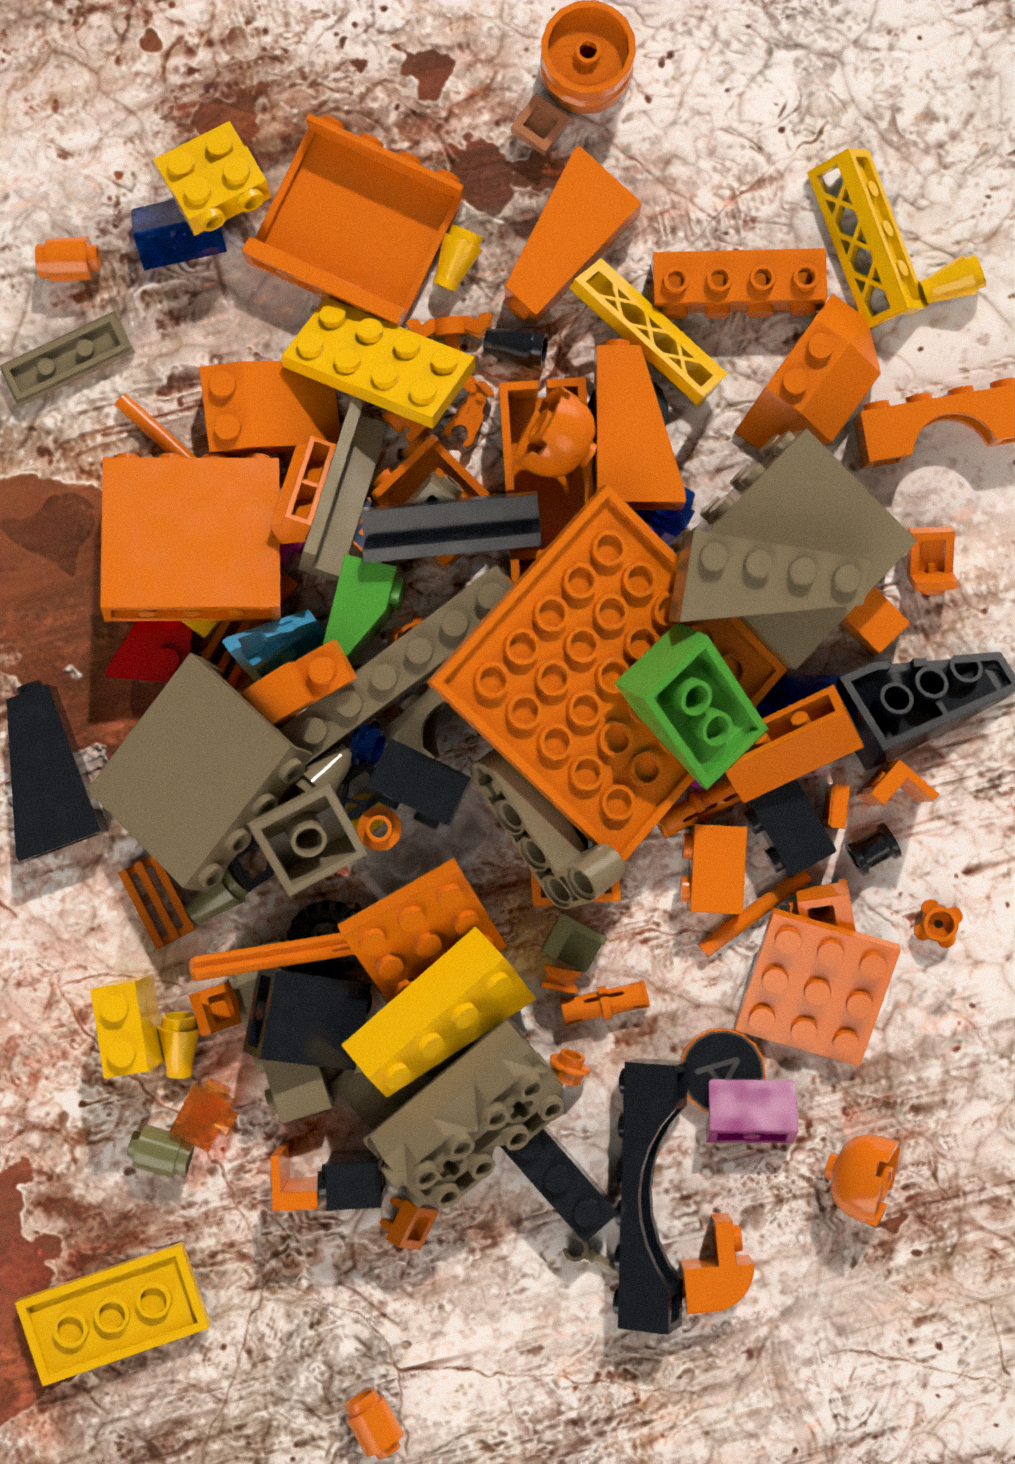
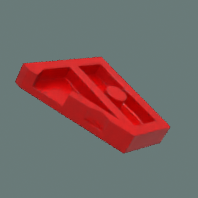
M136 621L105 670V677L110 679L168 683L190 652L193 653L195 631L182 621Z

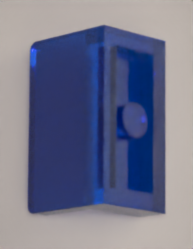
M174 199L131 210L132 234L144 271L227 252L222 227L209 232L204 231L194 236Z

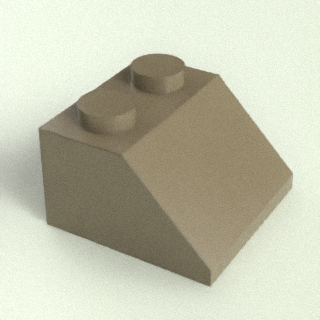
M328 780L247 823L289 897L368 855L353 823Z

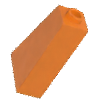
M580 145L573 150L505 284V298L508 300L505 305L521 321L528 318L537 325L570 290L569 287L574 279L592 266L640 214L642 202Z
M626 339L606 340L604 345L596 346L594 355V422L596 428L594 443L597 444L594 454L595 493L601 486L608 484L633 510H682L686 502V492L641 345H630V341Z

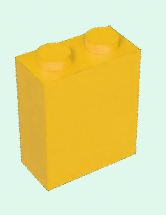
M153 974L114 980L90 989L104 1079L148 1072L165 1061L157 1029L161 1021Z

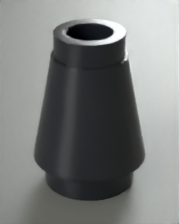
M538 326L488 328L484 337L483 351L484 354H489L532 369L534 365L543 366L548 351V332L539 331Z

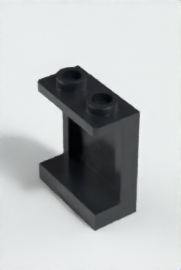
M279 967L258 971L243 1052L261 1060L356 1070L357 1064L341 1045L364 1025L365 1017L372 1006V994L370 992L372 984L354 977L339 978L288 971Z

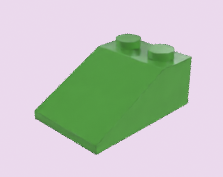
M344 555L323 645L331 640H338L351 666L389 622L393 609L401 610L406 585H404V580L401 579L396 566L380 562L363 563V558Z
M678 622L614 682L635 714L701 787L706 790L768 730L765 722L710 638Z

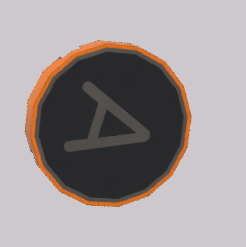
M710 1028L697 1034L685 1046L680 1061L688 1062L687 1097L698 1108L709 1112L708 1083L710 1080H765L766 1077L764 1058L757 1045L743 1033L729 1028Z

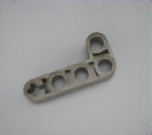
M492 749L471 765L470 772L475 785L546 896L557 907L569 909L590 903L625 875V864L616 850L606 844H598L586 848L569 820L495 749Z

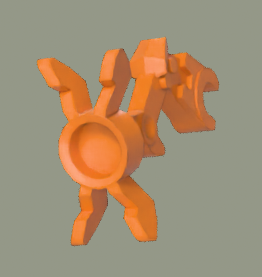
M489 312L480 313L477 320L469 315L445 316L429 319L424 324H421L419 319H409L406 325L409 331L429 339L433 336L436 339H445V345L460 351L459 337L470 334L481 339L485 335L486 330L492 325V314ZM472 375L463 386L468 393L467 399L461 404L444 428V436L447 438L450 437L455 428H465L468 436L463 443V447L466 449L470 448L475 442V438L484 420L485 414H483L487 397L494 398V391L487 382L477 381Z

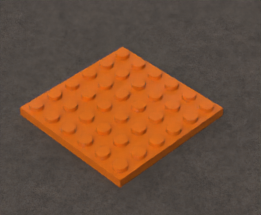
M607 484L597 490L426 683L594 845L606 844L611 846L622 857L623 862H625L694 781V778L635 714L614 684L677 623L669 621L679 557ZM738 617L678 622L710 638L754 707L760 703L788 670Z

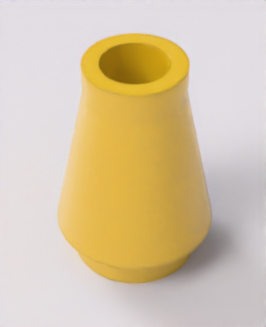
M452 224L449 233H444L433 283L456 293L459 284L483 251L480 248L483 238L467 229Z
M962 254L929 277L920 280L919 284L926 303L929 305L938 301L977 295V290L986 287V279L977 256L974 254L965 257Z
M183 1011L165 1013L161 1016V1024L157 1026L166 1064V1076L173 1079L191 1077L193 1075L192 1066L200 1033L195 1015L192 1012Z

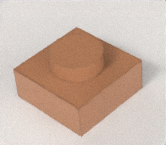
M536 93L511 126V133L546 157L570 124L571 117Z

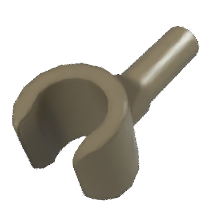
M576 1233L571 1235L574 1239L582 1242L584 1251L582 1254H575L571 1250L564 1248L563 1253L568 1260L578 1262L586 1259L616 1276L619 1274V1270L615 1269L614 1262L591 1248L589 1240L584 1243Z

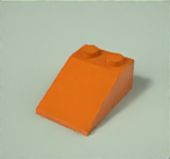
M241 361L199 367L209 453L223 454L227 458H245V456L253 453L266 455L294 452L296 445L308 444L310 436L337 444L341 433L335 388L283 367L282 361Z

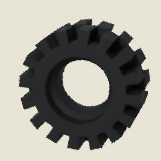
M332 900L315 902L304 907L294 916L286 937H288V941L310 938L313 929L317 925L326 922L337 926L339 923L357 914V912L342 902ZM356 955L296 965L302 969L301 972L339 977L351 971L358 964L359 960Z

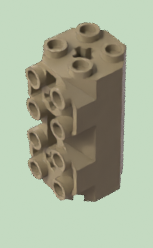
M508 1017L363 1138L369 1150L378 1159L383 1158L386 1162L381 1167L385 1177L396 1189H399L404 1184L403 1189L418 1208L424 1204L434 1203L441 1209L454 1206L463 1195L482 1179L493 1173L496 1165L492 1158L495 1147L505 1145L511 1151L521 1149L532 1137L563 1113L565 1107L561 1100L564 1091L563 1083L540 1053L533 1049L526 1036Z

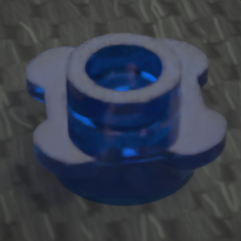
M373 720L370 725L363 723L361 727L354 731L349 745V750L353 752L351 757L353 765L357 766L360 761L375 765L380 760L386 747L387 733L379 729V722Z

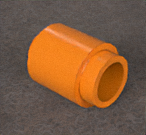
M88 236L46 239L45 244H36L35 263L40 279H49L51 283L93 280L94 271L101 270L99 246L91 245Z
M375 1388L359 1393L344 1405L348 1413L345 1419L366 1457L376 1455L377 1459L380 1460L391 1455L400 1447L398 1440L404 1435V1432L384 1395H378Z

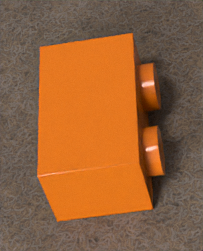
M693 824L690 827V833H683L682 858L689 859L688 876H681L680 902H687V911L743 915L747 827Z

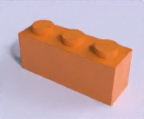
M833 684L762 718L768 730L725 774L742 802L746 803L863 748L864 745L849 712Z

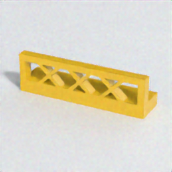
M848 148L807 172L859 314L866 320L869 328L873 329L899 315H911L927 308L926 300L869 149ZM839 168L843 179L839 196L829 193L823 178L824 175ZM845 207L855 211L858 219L853 236L844 233L840 224ZM860 247L869 250L873 259L868 275L858 272L855 264ZM874 287L885 291L891 307L877 315H874L870 304Z
M602 258L575 278L569 288L623 339L629 340L630 345H641L645 359L698 407L709 398L728 374Z

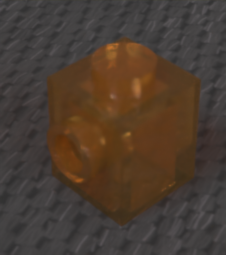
M208 1078L206 1082L199 1079L193 1084L169 1132L209 1152L220 1134L227 1137L239 1115L238 1112L233 1110L238 1099L229 1094L231 1088L224 1083L212 1078Z

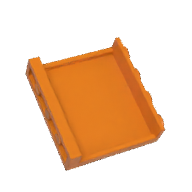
M308 113L306 117L308 125L306 134L255 238L248 237L242 249L245 260L248 264L323 299L326 297L403 328L441 249L444 233H449L465 199L464 185L460 184V179L447 170L437 169L434 172L422 166L420 159L406 151H399L396 154L383 148V143L370 134L360 133L357 136L344 130L345 126L331 116L322 115L319 118Z
M118 453L114 457H103L100 608L104 621H275L281 619L280 542L270 528L280 495L279 458H271L269 455L262 453L249 454L245 458H227V456L219 453L204 454L201 458H184L177 453H163L158 457H139L133 453Z

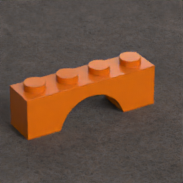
M1005 378L991 382L989 389L974 391L973 385L956 387L947 391L948 396L932 398L931 393L915 394L905 398L906 403L890 406L889 400L865 404L863 406L864 411H860L853 419L862 469L905 462L913 454L915 441L920 431L930 424L941 421H953L968 426L981 437L987 447L1015 443V378Z

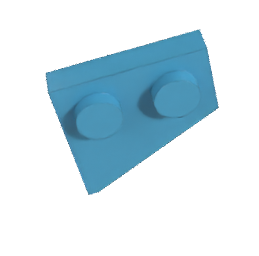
M309 609L226 637L222 642L252 680L257 682L282 665L296 661L321 647L326 632Z

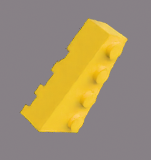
M475 926L341 1046L366 1077L388 1098L537 998L505 957Z

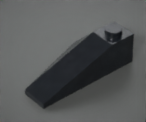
M1001 652L954 655L951 659L927 661L926 658H915L908 663L889 664V661H877L845 674L836 681L838 694L849 712L864 745L863 748L854 752L866 771L905 754L1015 694V674Z

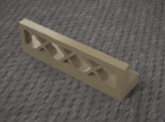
M352 396L298 566V570L335 582L339 580L344 555L349 554L361 515V509L365 502L388 427V423L361 415L364 400Z

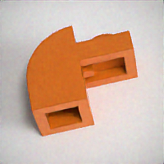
M728 1213L711 1214L714 1258L680 1260L683 1300L687 1314L717 1312L730 1308L745 1296L751 1286L754 1276V1263L749 1255L736 1256L735 1252L743 1251L740 1224L733 1225V1221Z

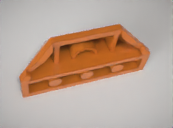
M832 294L768 382L734 433L759 451L777 433L781 436L788 430L792 433L806 428L823 445L831 444L881 374L871 330L859 312Z

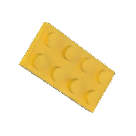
M327 297L281 355L283 367L432 429L476 369L475 357Z
M184 1241L19 1298L15 1302L42 1387L203 1331L211 1326Z

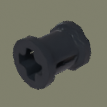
M884 822L876 825V831L858 841L849 840L844 843L851 861L863 877L870 874V868L890 857L897 859L902 856L895 837Z

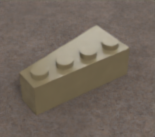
M683 532L669 621L685 622L864 605L871 560L706 532Z

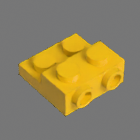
M230 121L153 159L159 174L194 236L204 231L216 230L227 219L243 211H253L260 207L265 200L271 198L267 180L248 147L243 145Z

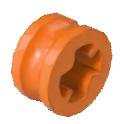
M544 964L543 970L546 971L547 976L544 980H541V987L578 993L579 988L575 985V980L581 977L582 971Z

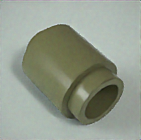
M145 1124L141 1132H133L128 1145L127 1156L133 1158L132 1167L171 1178H174L175 1174L185 1177L192 1160L195 1142L186 1140V1135Z

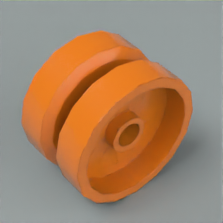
M591 0L576 1L559 9L548 21L541 39V81L549 97L563 109L578 114L599 113L614 106L626 93L632 77L636 55L635 35L627 18L613 6Z

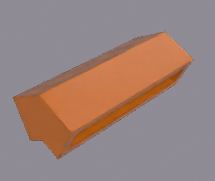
M310 436L308 444L296 445L270 523V528L280 544L306 541L337 444Z

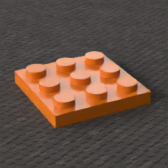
M454 858L337 925L342 937L388 1002L393 1000L475 926L498 951L507 947L503 937Z
M772 908L734 1023L735 1031L860 1067L901 951L900 945Z

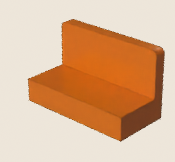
M901 760L883 763L856 795L868 806L885 805L899 787L916 802H934L940 794Z
M279 1144L270 1156L272 1211L318 1209L323 1198L318 1197L317 1176L290 1178L289 1144Z

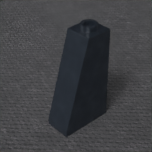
M41 680L18 687L16 689L18 695L6 699L15 851L19 862L36 859L109 831L99 802L87 790L92 782L58 689L49 684L43 685Z

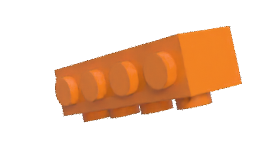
M826 248L653 252L650 263L651 304L669 320L687 318L688 313H705L706 318L722 319L729 317L730 312H747L748 317L764 318L772 316L773 311H790L791 316L807 317L816 314V310H821L827 301Z

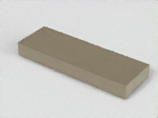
M113 311L0 365V370L16 404L22 407L131 355L135 351L118 315Z

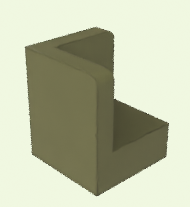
M560 911L540 950L579 971L587 972L601 945L605 944L608 937Z

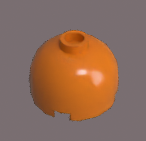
M562 386L555 387L544 398L546 402L550 403L547 409L542 413L535 410L515 450V453L521 456L514 460L515 464L541 477L559 478L571 473L578 465L584 468L591 461L597 449V444L592 442L596 430L593 414L585 402Z
M860 1135L847 1141L839 1155L830 1154L824 1178L831 1180V1196L835 1205L847 1216L871 1226H878L887 1207V1203L881 1201L885 1200L888 1190H892L900 1157L899 1141L878 1135Z

